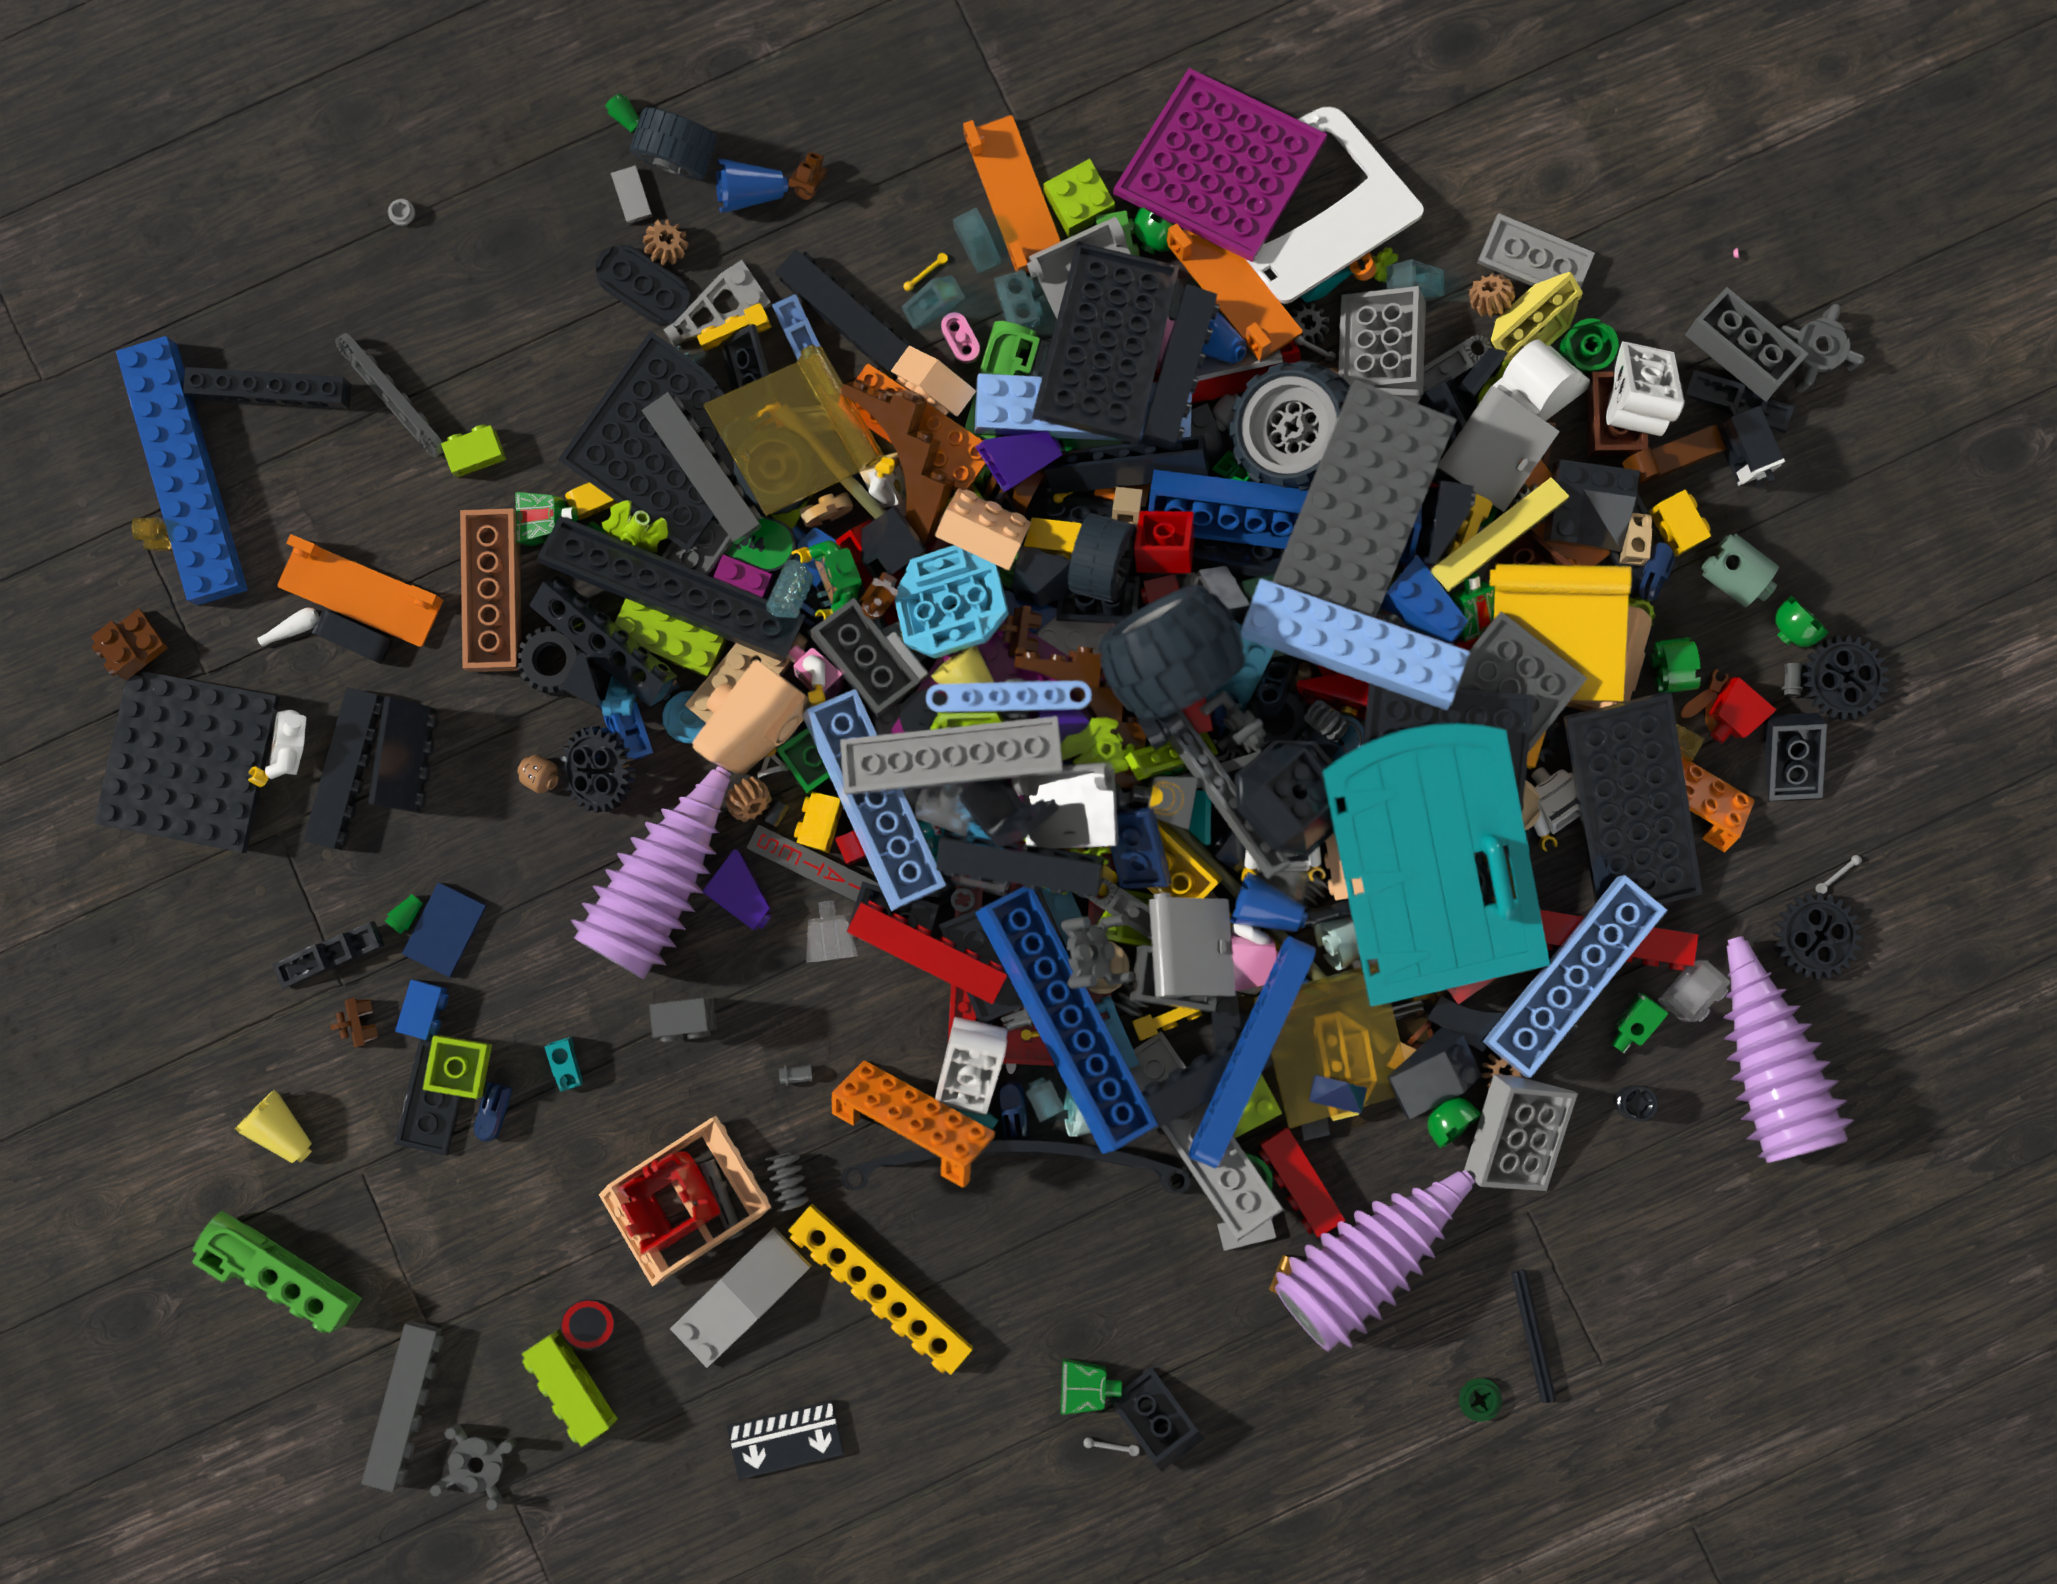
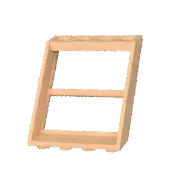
M717 1116L707 1120L608 1184L599 1194L652 1287L756 1221L771 1208L767 1196L761 1191L752 1171L746 1166L738 1148L732 1143L725 1126L720 1123ZM703 1137L749 1216L714 1239L705 1224L700 1226L698 1229L707 1243L671 1267H668L659 1251L640 1255L639 1241L651 1236L645 1234L630 1238L625 1229L630 1223L620 1206L630 1201L618 1191V1188L633 1178L642 1176L645 1166L649 1165L652 1168L651 1162L655 1160L659 1162L670 1154L681 1151ZM678 1180L672 1183L677 1194L683 1190ZM685 1203L686 1209L691 1217H693V1203Z

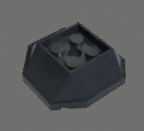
M1274 740L1234 775L1237 810L1273 851L1295 854L1306 858L1335 833L1322 772L1333 764L1332 760L1315 741ZM1292 789L1299 793L1300 799L1294 797ZM1344 796L1336 797L1338 814L1347 811Z

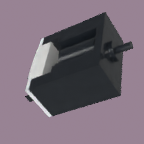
M1731 404L1729 409L1733 416L1728 418L1718 428L1727 447L1723 452L1738 486L1753 480L1758 490L1763 487L1761 481H1765L1767 478L1769 481L1775 479L1773 471L1782 466L1781 464L1785 460L1761 406L1738 414L1734 404Z

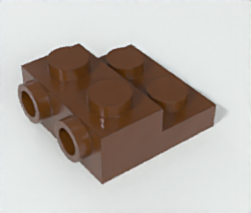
M139 608L118 624L111 620L91 636L95 642L91 646L100 658L105 657L107 661L103 664L105 669L112 676L118 675L126 681L168 649L146 614Z

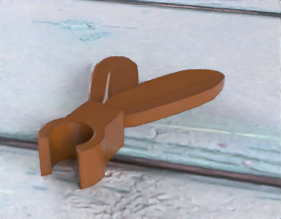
M1718 669L1711 672L1707 690L1687 702L1680 713L1682 718H1688L1705 708V723L1710 731L1718 723L1709 716V711L1718 697L1717 693H1719L1722 685L1727 682L1729 677L1728 674H1724L1722 681H1717L1715 675L1719 672Z

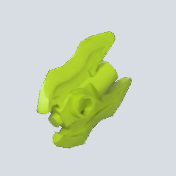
M626 500L613 505L610 508L611 516L609 520L602 522L604 532L611 537L648 552H657V544L660 540L666 539L668 535L666 520L660 518L648 525L650 517L646 512L637 511L633 516H630L632 501Z
M1092 718L1086 729L1079 734L1067 736L1061 743L1062 761L1080 754L1072 761L1073 765L1109 762L1112 764L1116 774L1128 770L1130 765L1125 757L1134 751V745L1127 744L1124 749L1121 748V742L1123 741L1121 736L1110 732L1112 728L1116 729L1118 726L1116 720Z

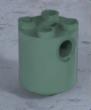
M1738 534L1724 536L1717 545L1719 549L1717 554L1712 557L1709 556L1700 567L1704 571L1702 576L1744 608L1749 606L1757 597L1764 602L1777 587V584L1772 579L1777 573L1779 565ZM1728 556L1734 559L1732 569H1728L1726 566Z

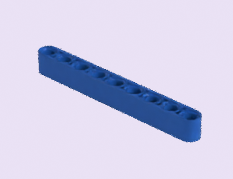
M1288 937L1284 941L1189 1150V1158L1212 1168H1216L1222 1160L1313 961L1315 947L1292 937Z

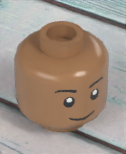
M539 754L527 756L518 767L519 781L538 794L552 790L558 783L557 766Z

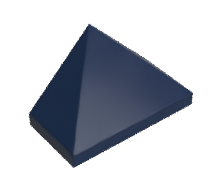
M1314 1075L1309 1102L1362 1114L1367 1087Z

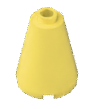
M977 646L963 649V654L953 655L931 676L938 684L994 683Z
M275 1090L268 1094L252 1110L247 1118L245 1117L235 1128L243 1136L291 1163L296 1160L301 1163L312 1152L309 1149L312 1144L279 1093Z

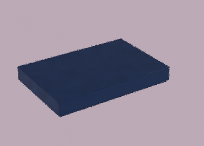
M1154 808L1116 810L1118 845L1110 846L1120 888L1168 887L1172 881Z
M438 882L402 954L447 977H452L487 905Z

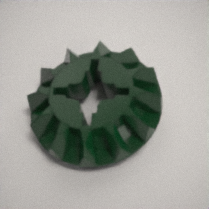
M1477 1377L1467 1381L1463 1388L1460 1389L1458 1402L1462 1412L1469 1419L1485 1422L1494 1418L1500 1411L1502 1395L1499 1388L1492 1381ZM1474 1390L1480 1395L1487 1394V1397L1484 1398L1486 1409L1478 1403L1473 1404L1476 1400Z

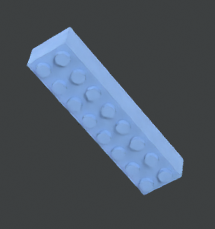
M978 374L976 380L974 434L1016 436L1049 432L1055 438L1123 441L1032 419L1042 377ZM1152 383L1139 442H1142L1141 437L1157 383ZM1192 393L1189 394L1187 402H1192ZM1191 408L1187 419L1182 418L1180 427L1185 428L1182 437L1191 436Z
M1261 578L1241 630V637L1249 641L1445 710L1452 703L1469 651Z
M854 689L807 709L802 717L891 911L946 886L940 871L936 870L935 860L902 789L852 795L844 793L840 740L877 736L857 690Z
M1625 875L1618 876L1550 958V965L1544 966L1482 1042L1523 1076L1531 1077L1667 910Z

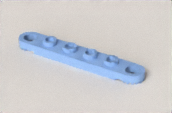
M1081 681L937 684L932 686L926 694L927 704L935 712L1082 709L1091 700L1090 688ZM1077 687L1084 690L1086 694L1085 699L1080 703L1073 702L1069 697L1071 690ZM937 691H944L948 695V701L943 706H937L933 703L932 698Z

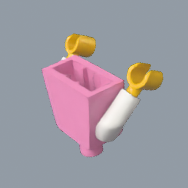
M796 645L790 650L788 658L795 664V676L811 691L808 692V697L812 707L835 698L844 689L843 674L814 648H811L806 653Z
M1230 922L1235 991L1255 995L1263 989L1279 951H1276L1273 937L1268 936V934L1252 926L1238 925Z

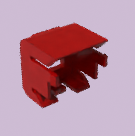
M685 1151L672 1153L659 1162L658 1160L651 1162L652 1168L649 1165L643 1168V1177L633 1178L618 1188V1191L626 1198H631L633 1201L620 1205L630 1225L625 1227L630 1238L645 1234H651L652 1236L639 1241L641 1256L666 1249L720 1214V1207L692 1156ZM678 1180L683 1189L678 1193L683 1203L697 1201L699 1205L692 1207L693 1217L673 1230L655 1194Z

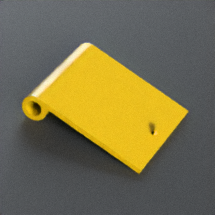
M1496 564V570H1490V586H1495L1494 618L1500 611L1587 678L1571 700L1624 701L1628 594H1630L1631 567Z

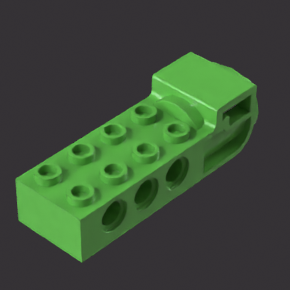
M995 321L979 374L1033 376L1040 351V338H1038L1036 331L1011 322ZM1021 351L1030 354L1026 366H1022L1023 359L1019 358ZM976 392L965 425V429L972 434L975 431ZM974 434L983 441L1002 437L992 434ZM985 465L973 482L974 485L985 487V483L991 475L987 465Z
M224 1211L219 1212L208 1223L192 1250L197 1253L192 1263L221 1282L233 1278H238L239 1280L245 1278V1284L254 1289L260 1288L268 1293L267 1297L271 1301L278 1304L284 1303L290 1307L289 1311L293 1315L302 1319L306 1317L313 1322L312 1326L322 1333H331L345 1326L362 1300L360 1296Z

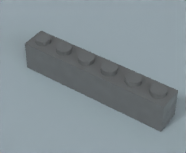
M667 392L641 411L731 540L737 545L762 528L759 523L762 517L754 505L751 507L747 506L743 500L746 496L742 488L737 484L733 486L728 478L732 474L724 462L717 463L713 457L717 452L708 439L704 442L698 435L701 429L694 419L687 420L683 414L686 408L678 396L672 398Z
M412 1320L405 1323L361 1484L389 1492H394L400 1485H404L408 1470L404 1469L406 1460L411 1458L415 1447L412 1438L414 1432H418L422 1422V1416H419L421 1405L425 1406L429 1396V1390L426 1389L428 1379L433 1378L437 1364L433 1363L436 1352H440L444 1337L440 1336L442 1328Z

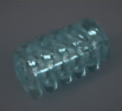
M788 560L783 566L769 601H767L766 609L777 617L795 618L799 615V609L803 606V601L807 597L814 578L803 563L797 560Z

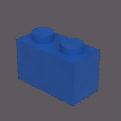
M410 980L395 1032L424 1040H432L433 1036H436L440 1030L441 1021L438 1020L440 1012L445 1010L448 1003L449 995L446 994L447 988L420 980Z

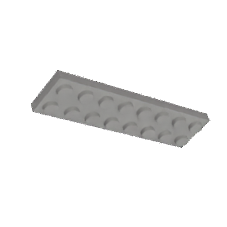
M1058 717L840 740L844 793L846 795L1063 772Z
M1160 1031L1134 1049L1139 1065L1130 1068L1129 1071L1138 1088L1143 1092L1148 1084L1154 1081L1161 1082L1168 1078L1169 1073L1173 1070L1186 1067L1162 1031ZM1207 1101L1162 1126V1129L1235 1238L1239 1241L1283 1211V1209L1233 1136L1222 1160L1216 1168L1189 1158L1190 1146L1210 1104Z

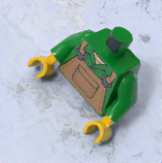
M827 540L809 548L803 547L792 551V555L796 553L800 555V562L795 563L797 566L809 563L812 558L814 559L831 602V609L818 610L815 613L816 617L824 616L825 620L853 598L858 602V593L862 581L848 547L841 549L834 541Z

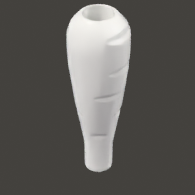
M304 608L278 624L268 633L258 637V642L264 647L272 642L308 631L315 627L319 615L314 608Z

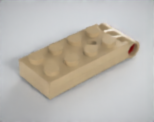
M799 632L792 648L798 645L804 650L809 640ZM736 643L687 701L685 706L707 723L714 714L707 708V702L711 694L723 683H728L734 688L750 667L754 658H760L762 664L780 676L784 674L793 662L787 657L784 663Z

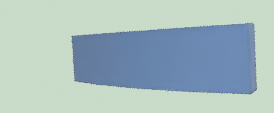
M796 294L772 304L817 402L841 392Z

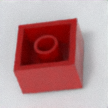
M1139 512L1134 548L1137 572L1191 573L1195 541L1193 512Z

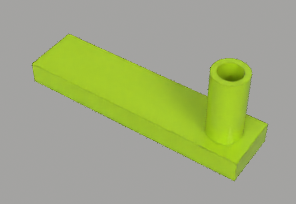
M1208 733L1199 734L1214 756L1218 755L1219 752ZM1169 741L1168 744L1156 751L1150 746L1132 751L1125 757L1137 780L1182 767L1185 768L1181 772H1186L1189 769Z

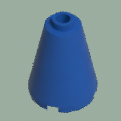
M726 159L717 160V165H722L721 171H716L718 201H723L724 207L719 208L721 213L783 198L784 192H788L787 176H783L782 171Z
M1218 311L1216 319H1211L1208 328L1213 329L1208 345L1203 344L1201 352L1205 353L1207 357L1235 364L1245 357L1247 343Z
M1247 872L1235 902L1236 909L1234 913L1232 912L1230 922L1238 925L1296 932L1298 927H1304L1308 913L1304 912V905L1254 873Z

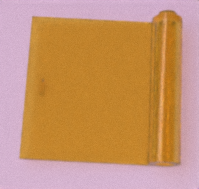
M807 346L801 351L798 362L704 404L705 410L766 516L870 468L884 457L854 402L840 394L843 383L821 346Z
M1378 962L1369 964L1371 975L1379 972ZM1362 967L1303 983L1271 1050L1289 1128L1347 1112L1346 1110L1309 1102L1314 1075L1367 1087L1363 1107L1396 1097L1387 1076L1404 1062V1056L1392 1005L1390 1002L1370 1006ZM1255 997V998H1254V1003H1255V1004H1256V1002H1257L1258 997Z

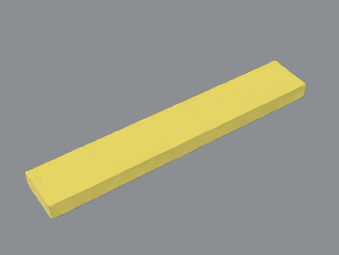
M1552 477L1433 567L1431 573L1448 591L1452 590L1566 502L1569 495Z

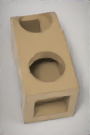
M1632 513L1623 551L1620 555V563L1644 566L1650 559L1652 538L1651 515Z

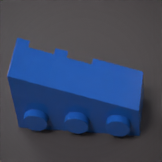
M1418 555L1388 589L1381 604L1383 609L1418 634L1449 645L1454 644L1468 622Z

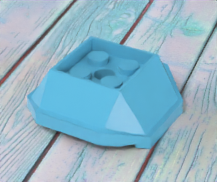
M955 545L911 559L906 568L907 572L898 585L897 590L899 592L895 598L904 643L907 647L932 658L945 656L987 642L1009 615L998 566ZM957 604L954 609L949 610L950 606Z

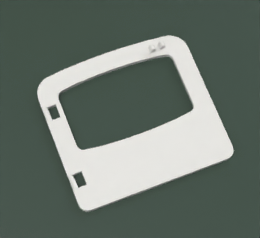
M1322 107L1297 120L1322 132L1328 131L1332 133L1367 174L1368 179L1321 214L1287 234L1263 244L1253 262L1247 260L1279 302L1283 304L1296 300L1417 222L1423 215V206L1348 117L1336 108ZM1269 268L1277 276L1273 281L1264 273Z

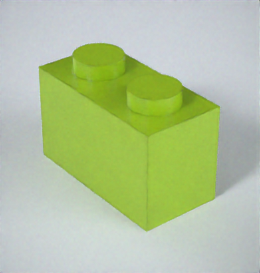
M491 425L476 426L468 434H455L448 437L446 442L441 443L451 473L457 478L507 460L497 432Z

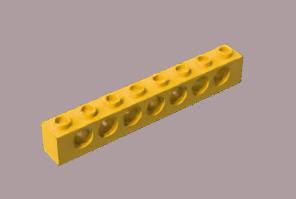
M813 1204L809 1206L789 1229V1232L792 1233L790 1238L799 1247L802 1248L805 1245L812 1251L810 1256L821 1266L824 1263L832 1269L831 1275L840 1283L846 1281L852 1287L851 1293L862 1302L866 1299L873 1305L871 1310L882 1320L886 1317L893 1323L891 1328L899 1336L904 1337L906 1335L913 1341L911 1346L921 1355L927 1353L933 1359L932 1365L941 1373L947 1371L951 1375L972 1351L973 1346ZM815 1230L823 1231L826 1236L825 1242L816 1244L812 1240V1232ZM835 1248L843 1249L846 1253V1259L842 1262L835 1261L832 1258V1250ZM855 1266L863 1267L866 1270V1277L861 1280L855 1279L852 1275V1268ZM875 1284H882L886 1288L887 1293L884 1297L879 1298L873 1295L872 1287ZM896 1302H902L906 1305L907 1312L904 1315H896L892 1311V1305ZM916 1320H922L926 1323L927 1330L923 1333H916L912 1328V1323ZM936 1338L944 1339L947 1342V1348L943 1351L935 1350L932 1346L933 1340Z

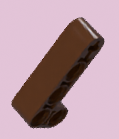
M1713 425L1651 450V448L1642 450L1628 457L1622 465L1625 469L1640 471L1639 486L1725 451L1727 447L1718 426Z

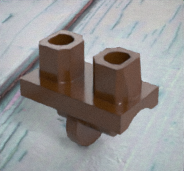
M809 152L806 160L799 164V167L789 178L788 186L794 187L798 197L808 200L816 194L818 186L827 175L828 169L822 167L824 156Z
M883 572L879 579L875 578L858 602L865 616L870 619H880L899 592V590L894 588L897 581L895 577Z
M1023 605L1021 608H1014L1013 616L1008 615L1005 619V624H1001L996 630L1003 633L1002 642L1009 643L1008 656L1016 657L1024 655V652L1037 653L1038 640L1027 638L1028 628L1034 630L1040 628L1042 615L1031 611L1030 606Z
M355 997L346 999L344 1002L348 1021L345 1020L344 1012L336 1013L337 1024L330 1025L331 1031L339 1030L341 1039L349 1038L347 1028L350 1027L354 1048L365 1045V1042L378 1037L375 1024L360 1025L359 1016L373 1013L370 999L355 1000Z

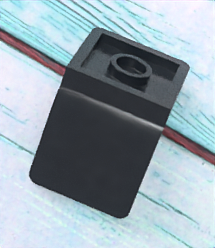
M1005 778L972 782L959 794L961 803L983 832L992 839L997 848L1028 838L1060 809L1054 798L1048 801L1040 799L1032 806L1026 805Z

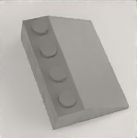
M1419 286L1342 295L1338 375L1344 378L1350 385L1353 379H1356L1376 388L1416 389L1420 391V396L1423 395L1426 300Z
M1494 1074L1464 1170L1471 1175L1480 1187L1547 1191L1577 1093L1518 1076Z

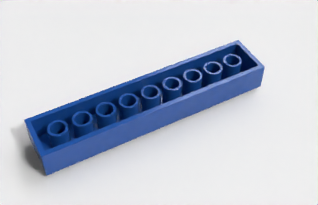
M164 336L117 350L116 355L187 601L195 605H201L247 591L248 589L193 400L183 393L185 370L177 343Z
M1154 470L1148 511L1193 512L1195 538L1285 549L1309 490L1300 491L1299 488H1284L1272 484ZM1422 505L1399 559V564L1409 565L1414 559L1421 528Z
M1022 887L975 912L1102 1154L1114 1151L1156 1127L1158 1123L1085 987L1072 989L1068 986V981L1073 973L1068 961L1070 957L1035 891Z

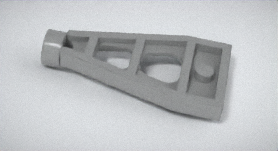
M741 260L719 274L674 323L663 330L673 346L676 347L682 342L697 338L701 331L709 326L718 327L725 324V320L731 316L745 315L744 309L761 303L765 310L771 306V302ZM723 290H730L738 301L739 306L734 311L721 314L713 306L714 299ZM707 307L714 320L701 327L695 326L692 316L701 308ZM677 329H681L683 334L680 335Z

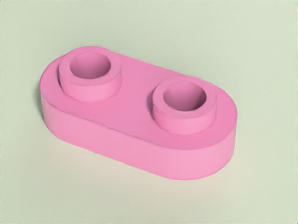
M960 313L947 314L942 320L941 328L956 359L962 363L974 362L979 356L980 346L967 320ZM956 324L960 328L958 331L953 332L950 330L951 325ZM969 347L972 351L966 355L962 352V349Z

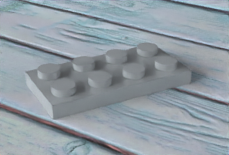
M1498 213L1477 264L1531 286L1571 272L1581 288L1595 253Z

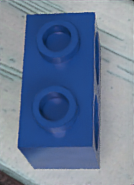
M637 702L634 703L632 714L629 716H623L622 713L603 716L606 726L609 728V733L617 732L616 740L624 739L622 748H630L627 758H634L635 761L653 753Z

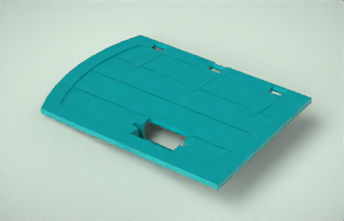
M1461 723L1433 724L1410 728L1364 744L1344 755L1322 771L1371 1007L1550 965L1529 856L1530 851L1528 841L1526 840L1505 729ZM1344 796L1347 811L1338 814L1335 798ZM1505 845H1507L1516 899H1513L1503 849ZM1483 851L1488 856L1497 901L1495 904L1486 906L1483 905L1474 859V852ZM1361 878L1363 892L1355 894L1352 879ZM1377 958L1379 972L1371 975L1368 959Z

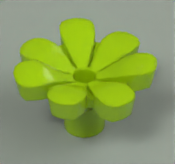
M1384 248L1383 252L1380 251L1377 257L1372 255L1376 264L1374 278L1378 281L1386 282L1389 276L1388 273L1394 274L1395 265H1392V263L1398 260V255L1392 253V248Z

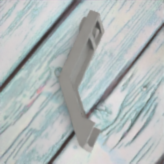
M774 1227L682 1316L670 1330L707 1368L757 1321L811 1265Z

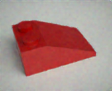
M1343 673L1297 682L1296 686L1298 693L1301 695L1300 698L1302 701L1305 700L1307 705L1313 704L1316 700H1323L1336 711H1340L1342 706L1352 707L1358 710L1357 717L1365 720L1368 682Z

